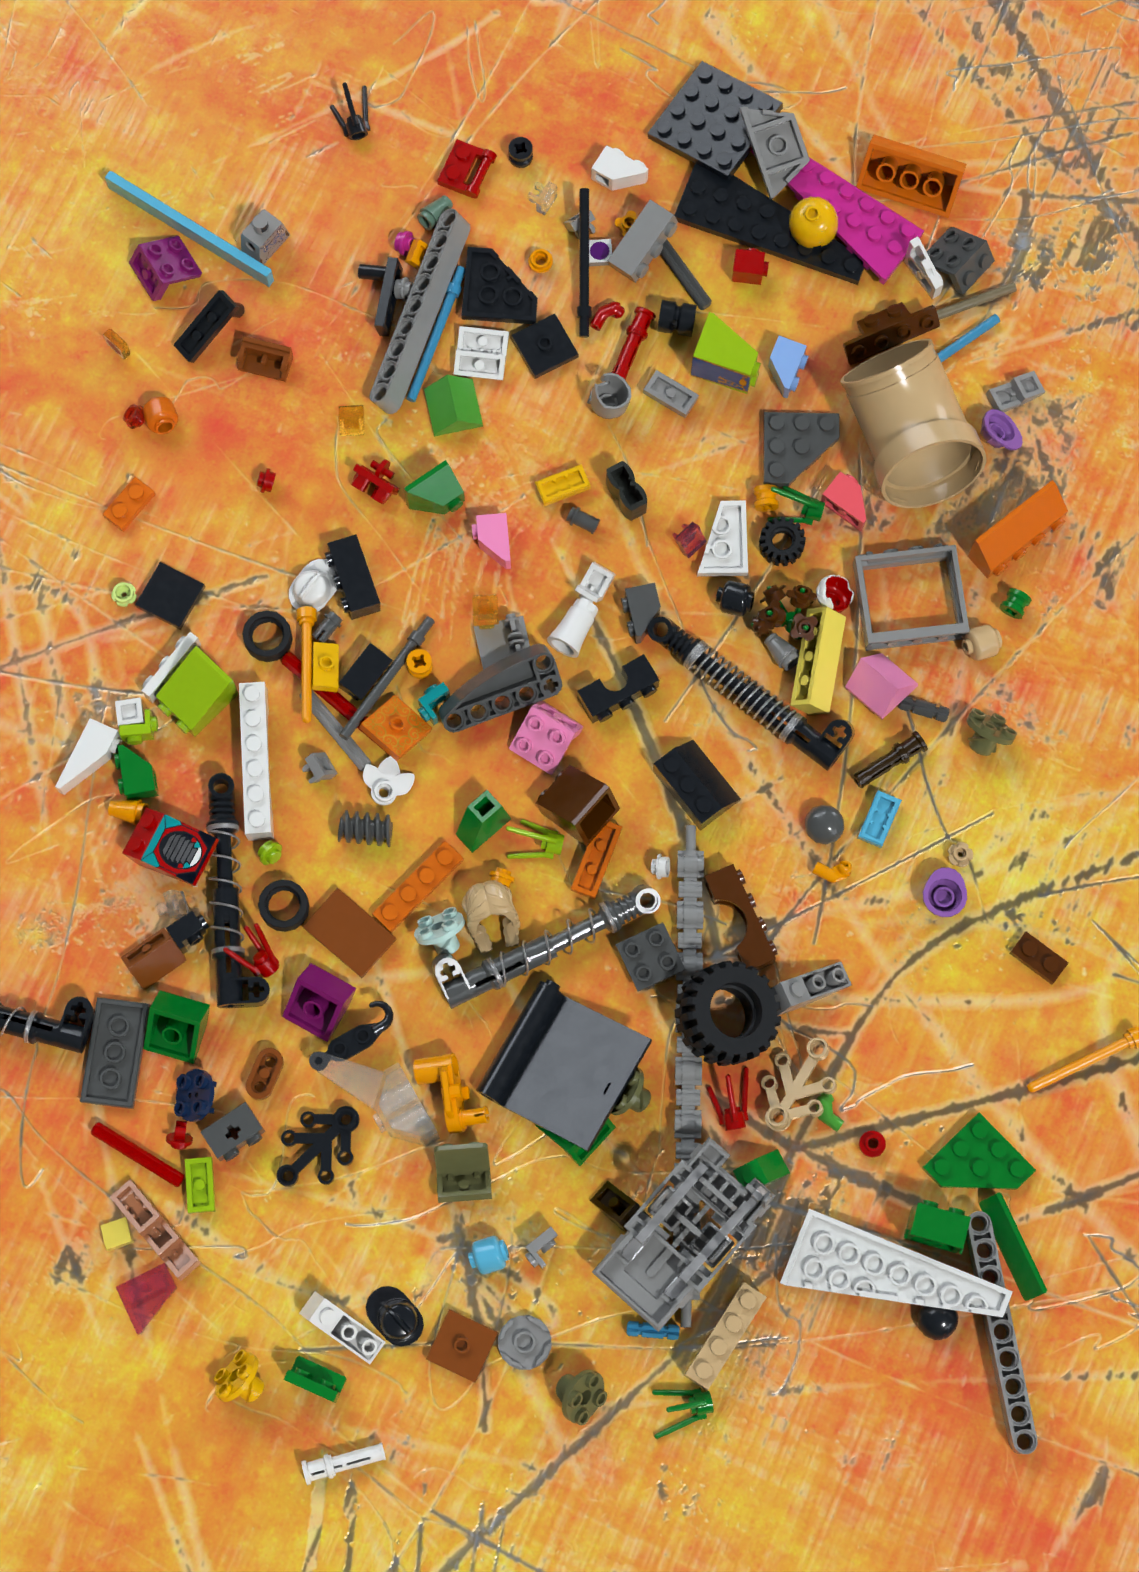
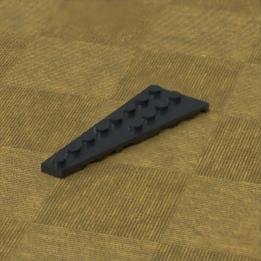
M695 163L674 215L679 223L750 248L758 249L767 254L856 285L859 284L865 268L863 261L854 252L851 254L845 245L835 239L822 247L820 245L807 248L798 244L792 237L789 228L791 211L774 200H770L769 197L733 175L728 181Z

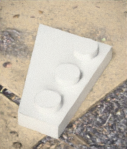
M746 500L720 501L697 576H748Z

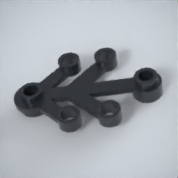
M343 1106L337 1109L334 1114L304 1112L301 1115L300 1121L305 1128H313L316 1124L332 1126L325 1133H295L292 1130L283 1132L281 1141L287 1147H293L296 1144L313 1145L292 1165L286 1164L278 1169V1182L285 1187L294 1186L298 1182L299 1173L321 1152V1170L318 1173V1180L324 1185L331 1184L335 1177L332 1171V1141L339 1134L341 1137V1151L337 1155L338 1162L342 1166H349L354 1160L351 1152V1132L359 1125L360 1119L357 1111L352 1107ZM307 1115H311L314 1118L313 1122L309 1125L304 1123V1118ZM345 1115L351 1117V1122L347 1125L341 1122L342 1117ZM287 1134L294 1135V1141L292 1143L285 1142V1136ZM343 1153L350 1154L348 1162L341 1161ZM286 1172L293 1173V1179L291 1181L284 1180V1174ZM324 1172H329L331 1178L328 1181H323L321 1175Z

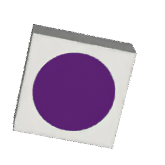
M611 239L589 240V266L610 265L607 260L612 255Z

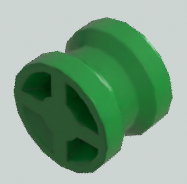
M1010 588L1006 594L1007 599L1002 601L1000 609L1012 618L1022 619L1025 613L1024 608L1029 606L1032 600L1021 590Z

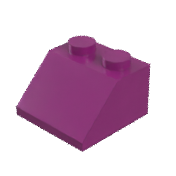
M310 963L297 978L282 1017L328 1042L347 1011L356 988Z

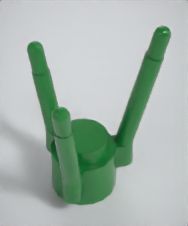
M783 486L782 489L771 487L772 492L803 504L801 514L805 515V517H786V521L792 518L794 519L793 523L798 522L812 525L813 520L820 522L825 502L811 498L787 486ZM768 517L767 521L772 522V519L776 517Z
M701 1388L694 1390L663 1389L652 1391L653 1395L692 1396L688 1398V1403L667 1407L666 1411L674 1412L690 1409L691 1414L696 1413V1415L654 1435L656 1439L698 1420L707 1419L706 1414L714 1412L710 1392H702Z

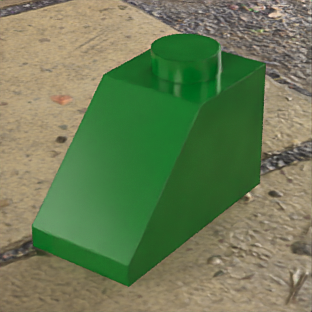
M778 1149L758 1157L731 1172V1176L744 1187L754 1178L758 1179L764 1186H767L790 1174Z

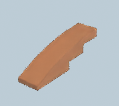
M131 1179L110 1196L134 1228L144 1237L180 1281L201 1264L190 1248Z

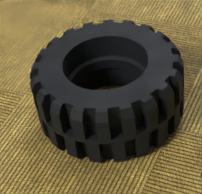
M723 961L696 972L681 987L683 993L678 994L676 1003L680 1004V1007L675 1009V1018H679L680 1024L676 1025L678 1033L683 1032L685 1036L682 1039L685 1046L691 1045L693 1047L691 1053L696 1057L704 1055V1062L710 1064L717 1062L718 1066L739 1064L759 1056L761 1052L766 1051L771 1046L769 1041L776 1038L778 1031L775 1027L781 1023V1016H777V1011L781 1010L780 1002L775 1001L774 995L777 994L775 988H770L767 984L770 980L765 975L759 976L757 968L753 966L745 968L746 964L744 962L736 961L732 963L731 961ZM721 989L732 993L738 998L744 1008V1029L740 1036L736 1038L723 1034L712 1020L710 1004L717 990Z

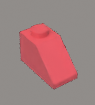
M840 471L822 494L821 501L825 502V507L859 531H862L866 522V514L861 486L853 476L845 475Z

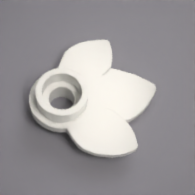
M391 756L383 760L378 768L366 764L363 771V780L371 789L373 801L382 806L391 804L396 796L407 794L415 778V775L412 773L400 774L399 765ZM379 790H387L388 796L381 797Z

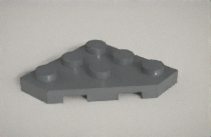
M764 412L763 484L789 487L802 472L813 465L829 447H832L839 440V414Z

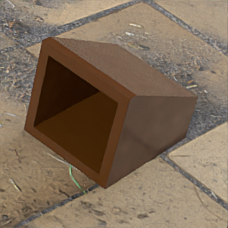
M571 765L558 773L553 784L539 795L536 802L544 816L586 847L620 810L608 785Z

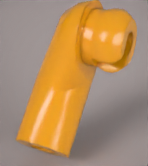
M843 860L840 861V864L830 868L817 862L812 873L830 883H836L847 879L851 875L852 865L850 862Z

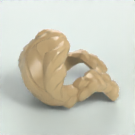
M495 880L485 881L470 887L463 897L461 905L467 915V928L472 939H475L480 953L487 954L493 950L492 942L486 933V928L484 925L479 924L481 920L490 915H504L506 917L503 919L505 946H518V928H520L521 923L512 902L511 890Z

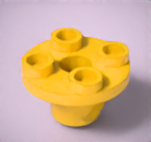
M241 1349L235 1354L233 1360L226 1368L218 1370L214 1376V1381L217 1383L215 1387L217 1398L223 1402H229L240 1396L248 1403L260 1397L264 1390V1382L256 1376L259 1361L254 1354Z

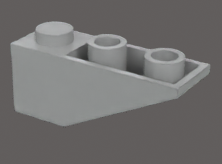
M842 962L811 971L775 985L774 988L777 992L774 995L775 1001L780 1002L781 1010L777 1011V1016L850 987L852 984Z

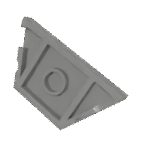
M741 107L739 111L769 199H774L810 161L794 113H778L773 110H756Z

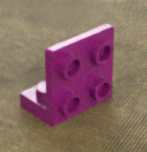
M179 236L138 244L129 261L130 266L152 301L161 300L169 284L199 278L202 274Z

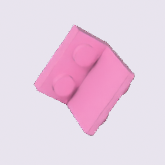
M539 701L531 706L509 749L552 775L571 741L581 733L584 726L544 701Z

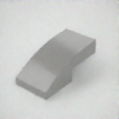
M1031 371L1014 377L1009 383L989 389L986 396L993 409L1007 412L1043 395L1045 390L1035 371Z

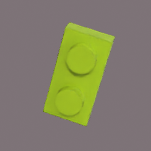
M213 1158L185 1159L188 1213L215 1212Z

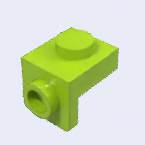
M145 709V724L119 725L121 739L130 745L142 744V741L154 740V732L158 731L157 716H153L150 709Z

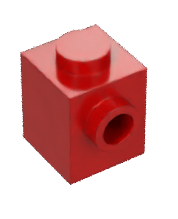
M748 248L746 250L736 249L732 282L761 285L762 276L767 277L769 262L764 261L765 252H760L755 248Z

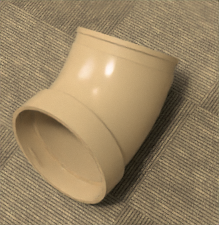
M931 339L915 340L887 350L856 366L841 378L840 382L847 392L846 396L875 461L874 474L883 497L888 503L901 508H921L935 505L961 493L980 476L987 460L985 450L977 431L965 419L942 362L934 350V344Z

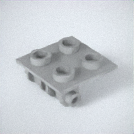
M515 613L506 615L505 620L473 626L483 670L497 661L530 646L524 617H516Z

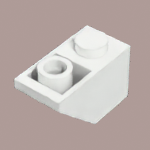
M606 145L591 168V179L614 191L645 184L648 180L649 168L643 162L632 160L625 156L624 152L620 149L611 148Z

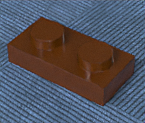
M1027 931L1009 953L1051 985L1069 963Z

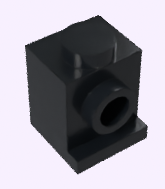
M190 911L166 929L184 954L187 952L185 948L187 945H196L204 938L203 935L207 933L206 929L209 928V925L201 914L196 917L194 912Z

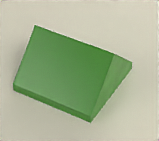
M446 375L424 389L434 437L483 427L473 379Z

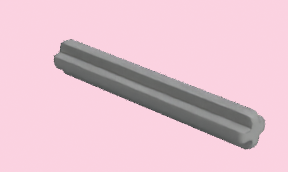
M312 690V713L360 771H364L366 764L371 765L370 759L351 736L347 741L339 736L343 727Z

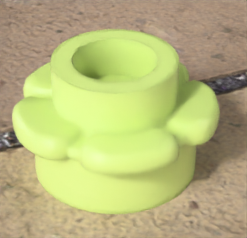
M118 583L112 591V600L116 601L118 606L126 607L129 603L135 602L137 597L135 594L136 589L130 583Z

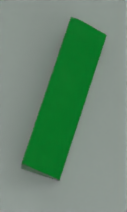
M999 1192L982 1200L979 1206L982 1212H985L991 1219L995 1240L1023 1299L1028 1301L1046 1293L1047 1288L1002 1193Z

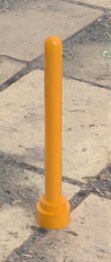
M304 606L296 610V621L301 627V719L304 723H309L312 720V627L317 621V610L313 607Z
M1136 1025L1126 1030L1123 1038L1030 1082L1027 1085L1028 1091L1036 1092L1127 1047L1129 1049L1133 1047L1135 1049L1139 1048V1027Z

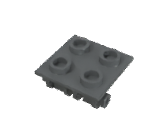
M663 922L615 944L638 992L643 989H651L655 986L654 984L686 970Z

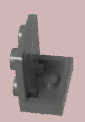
M950 227L927 251L935 269L948 274L956 292L963 295L995 261L987 240L955 227Z

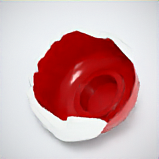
M840 575L824 577L816 589L817 599L822 607H829L838 613L848 608L854 596V592L849 587L848 580L840 577Z

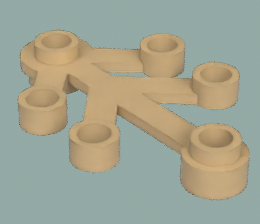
M817 1037L808 1042L807 1052L809 1056L795 1080H793L790 1069L792 1061L789 1055L781 1052L775 1056L774 1061L780 1070L786 1093L781 1103L776 1092L778 1088L776 1078L772 1075H766L762 1078L761 1085L766 1091L770 1105L765 1114V1122L771 1130L783 1131L790 1126L792 1120L804 1116H821L824 1108L822 1103L816 1099L810 1100L804 1106L791 1107L795 1100L822 1092L830 1095L836 1091L837 1084L832 1077H824L819 1082L805 1085L818 1061L824 1060L829 1054V1046L824 1039ZM822 1047L823 1052L817 1055L814 1053L816 1048ZM781 1058H787L785 1065L779 1064ZM773 1080L774 1085L767 1088L765 1086L766 1082ZM832 1082V1088L824 1089L825 1083ZM813 1105H819L820 1108L817 1112H811ZM777 1115H782L783 1120L777 1123L774 1121Z

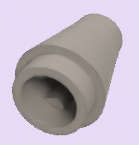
M776 633L766 638L764 643L779 668H784L787 671L797 665L799 650Z

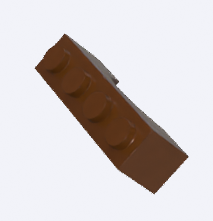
M734 864L705 875L703 882L713 904L726 905L733 908L741 915L745 923V937L735 950L739 962H744L746 964L745 968L753 966L758 970L774 964L776 960L775 955H778L777 949L773 941H768L764 932L767 931V927L761 916L757 918L753 909L756 907V903L752 894H747L743 884H746L741 870H736Z

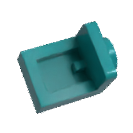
M444 682L438 686L433 684L425 690V695L418 699L419 714L425 722L430 720L433 725L438 723V718L432 709L450 697L449 689Z

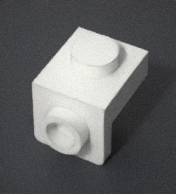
M592 562L581 584L577 585L575 591L580 593V598H585L592 603L593 601L596 603L602 601L616 574L598 563Z

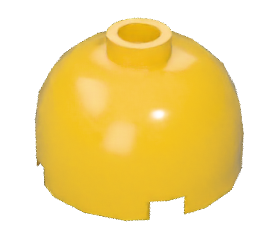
M807 197L800 200L794 206L789 217V228L792 237L798 244L807 248L827 245L834 239L838 231V216L835 208L828 200L821 197Z

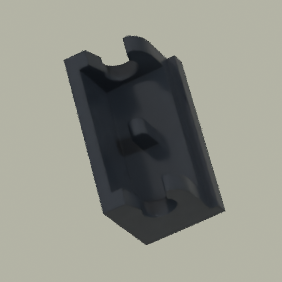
M370 643L341 679L339 688L355 700L361 701L392 662V659Z

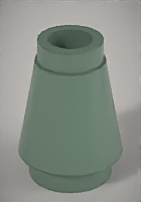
M443 195L441 198L423 207L417 216L419 223L427 230L435 229L441 214L453 207L452 201Z

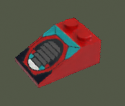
M146 807L122 854L139 866L196 886L219 839L166 814Z

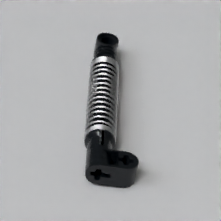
M656 617L650 621L648 625L650 638L661 644L664 648L668 646L667 650H673L672 654H678L677 657L680 659V664L688 670L697 665L698 667L694 675L702 669L704 673L701 676V680L707 674L711 676L707 685L713 679L718 681L714 689L720 684L724 686L720 695L726 689L730 690L731 692L728 694L727 699L734 693L737 698L733 704H740V709L744 707L747 710L746 714L752 713L754 715L753 719L756 717L760 719L759 724L764 722L767 725L766 729L769 727L773 729L772 734L777 732L781 741L786 744H793L827 771L834 765L853 740L855 730L849 721H832L822 734L807 724V719L801 716L799 712L797 713L796 710L790 711V705L784 706L783 700L777 701L776 695L770 696V690L764 691L763 685L758 687L757 680L750 681V675L743 678V670L736 673L737 665L730 668L731 661L723 663L724 656L717 658L718 651L711 653V646H708V643L704 642V640L700 638L695 639L694 637L690 638V634H685V631L683 629L680 630V627L669 618ZM661 623H665L668 627V632L663 637L657 634V627ZM844 726L846 737H839L837 739L842 744V747L839 748L825 737L827 734L836 737L837 731H835V728H842ZM798 730L799 732H801L803 735L810 739V742H807L795 731Z

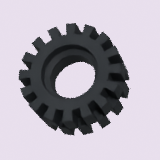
M776 517L772 519L771 523L768 521L765 524V528H762L759 550H762L761 555L763 558L767 557V562L771 563L774 561L776 566H779V563H783V566H788V562L793 564L797 558L801 557L806 542L804 529H800L801 525L798 522L796 524L793 523L794 519L792 518L786 521V517H781L780 520H777ZM779 533L787 534L792 540V545L786 550L777 549L772 542L775 535Z

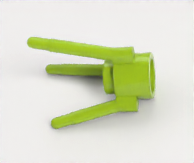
M521 819V824L544 834L511 826L506 827L507 831L542 840L541 849H545V852L508 854V859L543 857L553 859L554 854L561 855L564 835L558 834V831L549 830L524 819Z

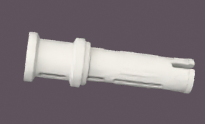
M381 1442L333 1457L331 1454H324L323 1458L310 1462L303 1460L301 1464L306 1484L311 1485L312 1481L325 1477L332 1479L338 1472L386 1460Z

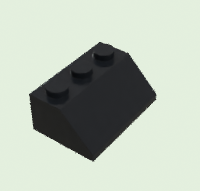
M694 740L675 747L653 764L654 774L700 831L741 800Z

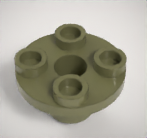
M973 708L966 719L968 725L975 731L973 737L968 738L970 741L969 746L979 755L989 756L992 752H996L997 743L1011 745L1017 736V732L1009 728L1005 724L1006 719L999 714L993 713L990 716L979 709Z
M636 1068L611 1114L620 1115L628 1109L642 1112L649 1105L651 1093L643 1087L644 1074L640 1068Z
M584 1370L576 1376L566 1374L560 1378L556 1385V1395L562 1402L564 1417L581 1426L588 1422L597 1408L604 1405L607 1399V1392L604 1391L603 1377L594 1370Z

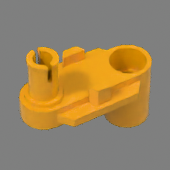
M454 1053L414 1060L413 1071L418 1085L441 1082L445 1122L450 1134L465 1132L467 1126L487 1124L490 1122V1117H486V1114H489L487 1106L464 1110L463 1100L470 1099V1089L468 1086L461 1087L459 1064Z

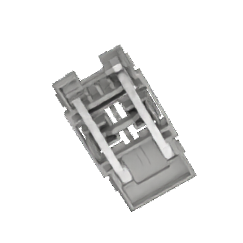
M710 1137L703 1145L700 1143L690 1154L691 1158L687 1163L683 1160L679 1162L626 1223L624 1228L628 1231L617 1238L611 1245L612 1249L592 1271L595 1276L658 1332L679 1308L682 1309L692 1298L691 1294L694 1290L699 1294L757 1227L754 1221L758 1216L760 1218L771 1206L769 1203L776 1197L758 1179L754 1178L744 1187L721 1166L727 1161L730 1154ZM670 1180L678 1189L675 1190L668 1185L648 1207V1212L653 1215L651 1219L643 1210ZM684 1195L688 1196L695 1204H698L701 1200L706 1203L704 1208L691 1222L686 1216L693 1210V1206L684 1198ZM710 1208L713 1209L715 1213L711 1218L721 1228L719 1229L712 1222H708L700 1231L695 1225ZM662 1223L671 1232L680 1223L686 1226V1228L670 1245L666 1241L670 1235L659 1224ZM690 1231L696 1237L690 1242L688 1247L697 1254L696 1257L691 1255L685 1248L681 1253L675 1249ZM731 1234L738 1243L713 1272L709 1271L703 1263L706 1262L711 1268H714L734 1246V1242L727 1236Z

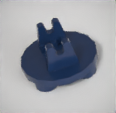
M193 1069L186 1074H181L176 1082L178 1088L176 1104L174 1106L176 1116H180L186 1121L197 1122L202 1120L207 1114H214L215 1108H211L214 1099V1087L217 1086V1082L213 1081L212 1077L205 1070Z

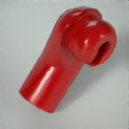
M615 301L598 308L589 325L591 328L600 331L608 317L613 315L616 319L621 318L625 309L620 306L619 302Z

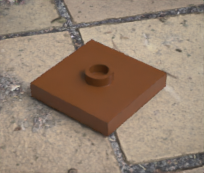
M449 1309L426 1360L475 1383L498 1332Z

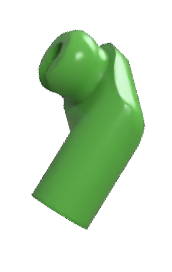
M822 1093L816 1099L822 1103L824 1108L822 1115L818 1119L837 1132L844 1121L833 1113V1096ZM816 1104V1112H817L820 1107H819V1105Z

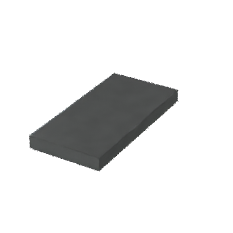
M97 997L80 1098L81 1103L134 1109L150 1004Z

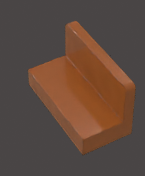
M164 927L121 957L143 990L149 988L186 961V957Z

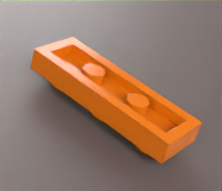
M608 822L587 846L571 887L572 892L594 900L596 899L623 826Z

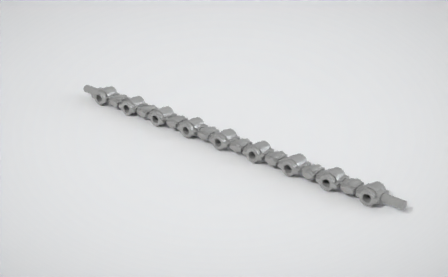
M686 825V848L684 851H678L677 878H684V881H679L678 898H684V901H677V929H683V933L678 932V949H683V953L678 952L686 970L676 974V981H683V984L690 980L693 974L703 970V953H696V949H702V933H696V930L703 929V901H697V898H702V882H698L697 878L704 877V851L696 850L695 825ZM683 984L677 985V996L683 993L681 989ZM676 1018V1025L680 1024L679 1018ZM679 1032L682 1033V1036H677V1053H682V1057H675V1085H682V1089H676V1106H681V1110H675L674 1138H681V1142H676L675 1159H681L687 1163L691 1158L690 1154L700 1144L695 1143V1139H701V1110H695V1106H700V1090L695 1089V1086H702V1057H695L691 1053L693 1047L691 1045L685 1046L682 1041L685 1036L683 1032ZM684 1195V1198L693 1206V1210L686 1216L691 1222L695 1218L694 1213H699V1203L695 1204L688 1196ZM700 1219L695 1226L701 1231ZM682 1223L673 1231V1242L686 1228ZM690 1231L678 1245L680 1250L677 1251L681 1253L685 1248L691 1255L696 1257L697 1254L688 1247L696 1235ZM695 1290L691 1294L692 1298L681 1309V1327H691L692 1300H700V1293L698 1294Z

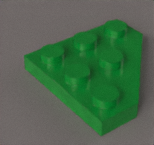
M980 1112L922 1167L940 1188L1016 1190L1036 1171Z

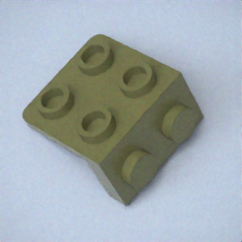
M470 1142L458 1145L444 1144L434 1148L438 1203L492 1199L488 1144Z

